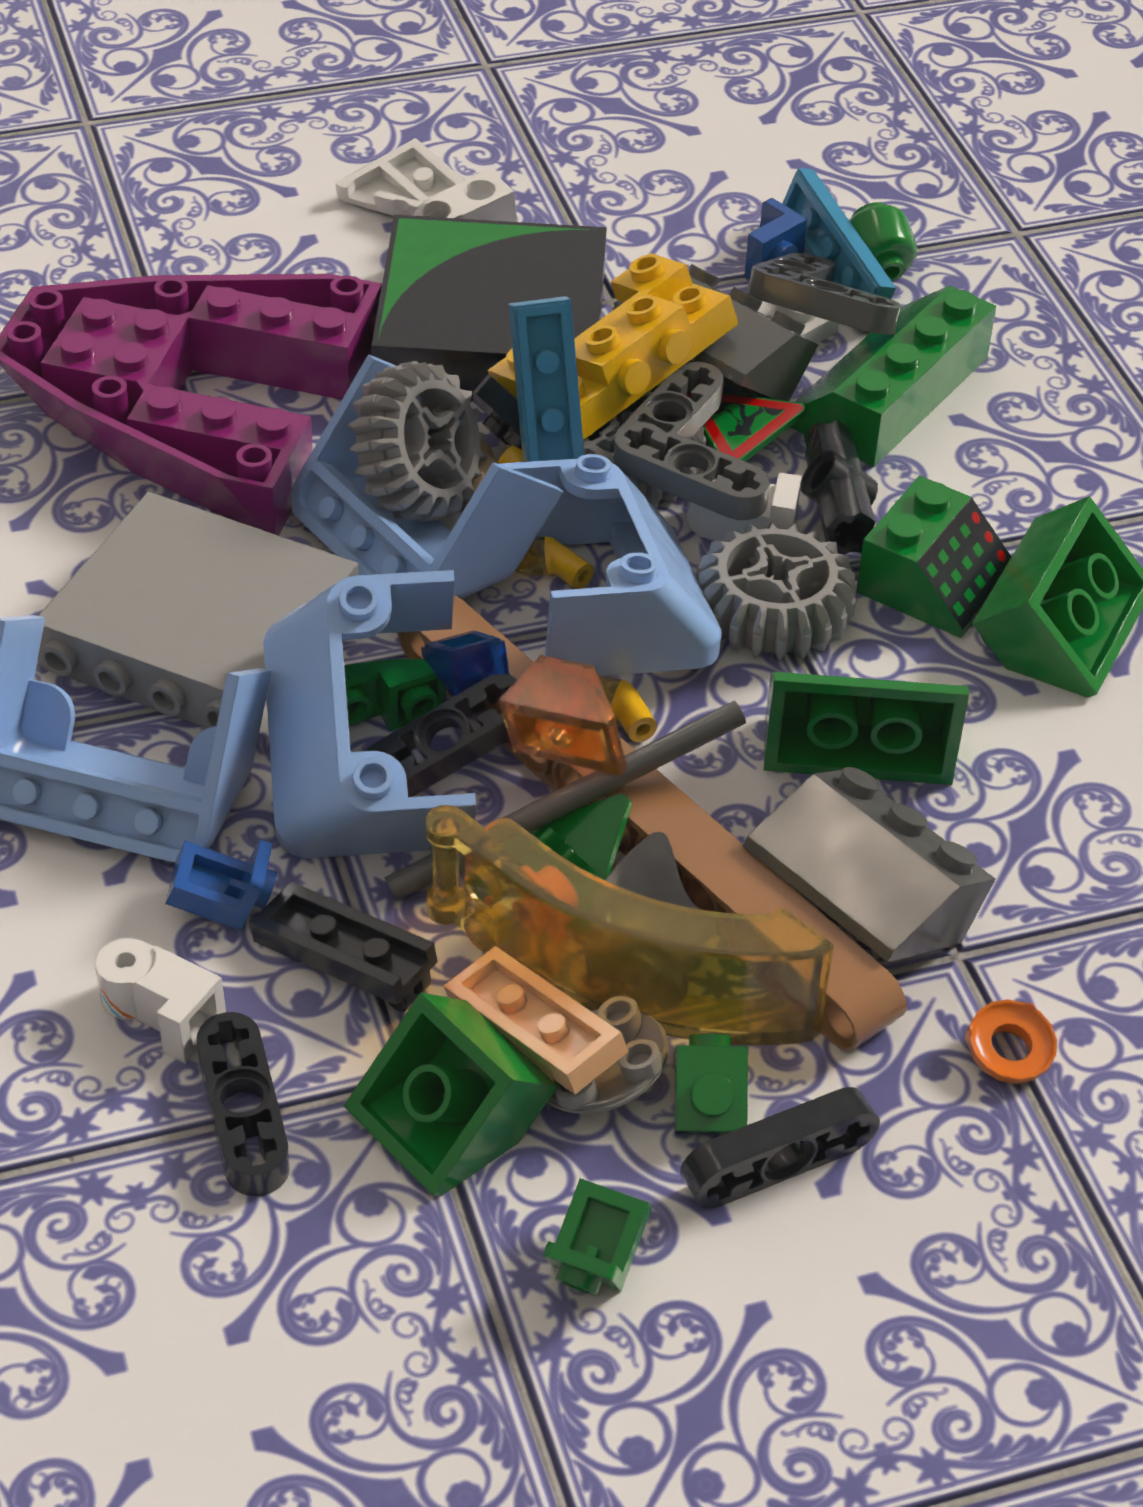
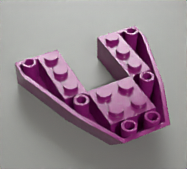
M334 274L153 275L31 287L0 333V366L48 417L131 472L223 517L279 536L292 512V487L313 451L311 416L287 412L278 408H267L232 401L222 397L216 398L181 391L193 370L342 400L368 354L372 356V340L382 283L361 280L355 276Z

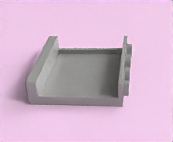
M148 491L38 615L45 618L38 654L39 667L49 670L58 676H66L101 689L110 695L120 696L151 707L165 715L175 716L206 728L214 727L217 725L226 674L256 668L265 669L263 641L269 627L340 580L359 575V563Z

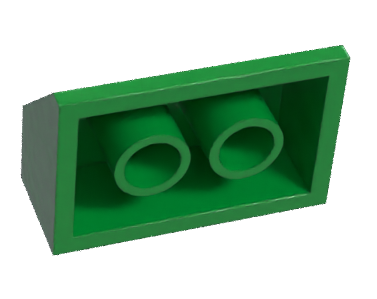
M1088 496L1034 518L972 625L979 632L984 643L991 648L1006 669L1088 698L1098 694L1143 609V568L1092 498Z
M772 672L770 673L765 716L763 771L816 774L852 767L862 770L879 780L952 785L968 704L969 686Z

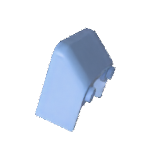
M368 354L294 482L291 491V508L294 515L335 555L359 563V575L454 570V595L461 599L507 579L519 566L563 491L553 484L492 462L452 531L439 520L420 522L419 520L406 521L395 519L392 512L379 509L377 497L364 494L367 482L366 477L354 473L360 463L357 453L348 450L356 443V434L348 427V424L359 418L352 403L363 397L362 385L375 379L376 373L383 372L385 368L396 365Z
M597 454L582 455L578 459L499 463L505 467L553 484L563 491L530 548L545 547V536L552 537L563 545L610 542L617 557L607 567L606 587L550 591L544 671L554 680L697 669L707 667L718 659L722 634L720 626L707 599L703 595V591L672 526L619 467L611 463L608 458Z
M454 570L350 576L340 580L280 618L267 630L263 647L265 669L271 671L267 691V711L275 834L281 847L289 854L300 858H322L427 851L429 847L450 836H453L455 841L474 832L476 813L475 793L408 797L406 773L398 760L380 751L351 752L342 640L364 639L380 633L452 629L455 586Z
M35 615L0 618V820L169 862L176 861L184 841L209 849L251 772L271 671L256 668L226 674L217 725L201 731L194 738L189 748L185 768L71 740L75 723V708L71 698L62 688L54 684L34 680L45 618Z

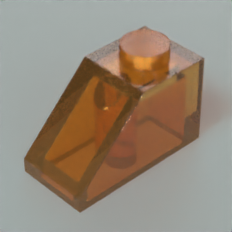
M540 655L499 699L513 752L621 776L627 769L615 717L594 666Z

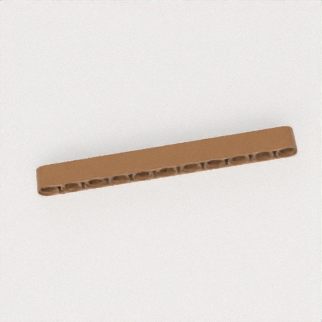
M454 595L452 629L397 632L401 648L408 659L442 661L447 669V696L450 698L495 674L511 675L521 682L533 705L532 720L522 733L502 745L553 792L635 751L456 595ZM504 699L497 701L493 705L499 715L510 709ZM474 714L471 715V717L478 723ZM657 769L585 805H590L620 793L625 794L631 800L632 807L618 850L626 856L637 844L653 832L666 834L673 850L684 890L692 903L717 925L718 934L715 938L839 1049L851 1051L904 1016L907 1010L906 998L894 976L777 873L745 849L738 839Z

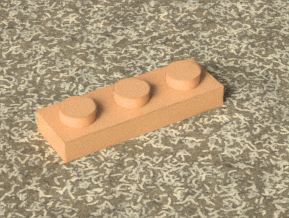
M494 946L443 985L449 998L468 1001L539 1069L575 1095L629 1052L619 1030L497 946Z

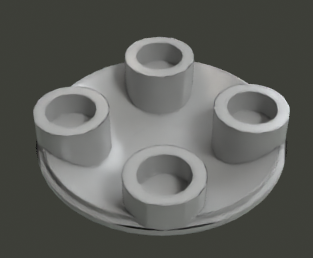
M627 996L613 997L605 1001L599 1009L591 1011L622 1033L629 1052L576 1095L548 1076L558 1085L548 1100V1104L570 1113H599L631 1102L655 1083L666 1066L669 1055V1043L663 1027L652 1016L641 1012L634 999Z

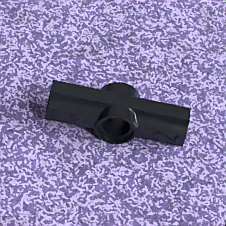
M838 420L825 424L816 422L803 436L806 445L805 457L808 467L803 474L800 490L804 495L817 503L826 542H836L838 554L862 553L863 540L876 523L871 506L876 499L878 483L862 471L852 432L846 425Z

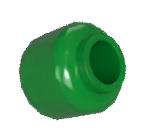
M873 202L858 208L849 221L890 280L893 282L899 279L911 267L917 257V243L908 218L901 209L882 202Z

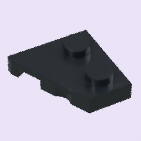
M488 374L473 392V402L488 415L482 424L505 445H513L522 450L517 399Z

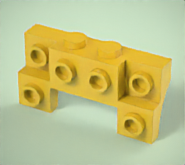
M652 253L635 259L630 264L629 269L613 279L611 286L615 298L624 303L574 338L583 440L737 326L738 320L731 296L693 284L687 264ZM512 348L504 359L487 371L489 375L517 399Z

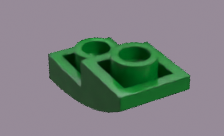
M389 659L344 665L349 726L380 715L389 731H393L447 701V669L442 661Z

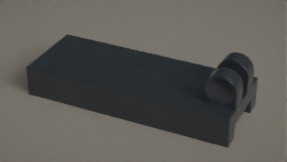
M290 882L249 922L254 942L382 998L400 1012H405L413 1004L415 994L423 993L431 985L430 970L438 962L434 942L294 882Z

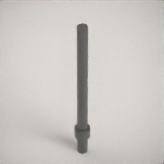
M734 700L455 841L453 836H450L429 847L430 855L384 877L395 901L441 878L447 883L469 872L468 864L746 724L744 714Z

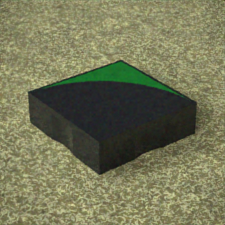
M394 215L372 340V356L396 366L413 361L442 365L448 375L459 376L461 390L472 391L470 402H473V392L489 374L487 370L504 359L512 349L508 303L567 296L571 299L574 338L601 319L607 227Z

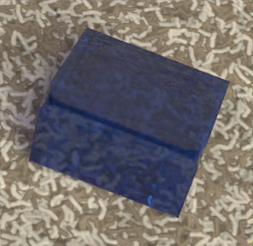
M473 630L425 643V646L421 647L422 657L453 696L491 675H510L505 641L492 635Z

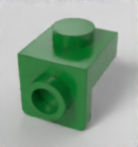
M700 1033L689 1035V1045H677L673 1052V1067H675L674 1133L726 1134L747 1126L748 1046H731V1036L726 1034Z
M580 1178L555 1243L548 1241L542 1255L552 1267L559 1269L555 1280L568 1287L594 1296L598 1295L601 1285L622 1291L652 1210L649 1202Z

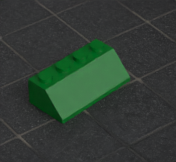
M949 285L902 306L895 334L870 333L795 401L805 406V414L803 418L790 428L805 435L816 422L825 424L838 420L851 430L859 461L875 467L988 358L996 305L975 297L968 291L959 290Z

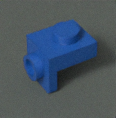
M774 198L764 201L762 203L760 228L748 234L744 277L748 280L750 279L752 266L791 253H804L807 219Z
M259 839L249 861L244 862L184 841L175 861L165 904L242 930L253 907L263 909L272 894L277 877V871L268 868L272 843Z

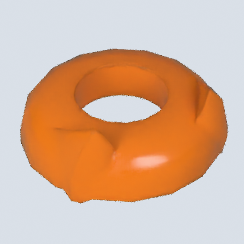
M1009 999L991 1002L978 1010L965 1032L964 1040L973 1060L984 1073L1001 1082L1011 1084L1032 1082L1047 1072L1056 1057L1057 1038L1052 1024L1032 1003ZM1001 1032L1017 1035L1026 1044L1028 1050L1027 1057L1018 1061L1001 1057L993 1048L992 1036Z

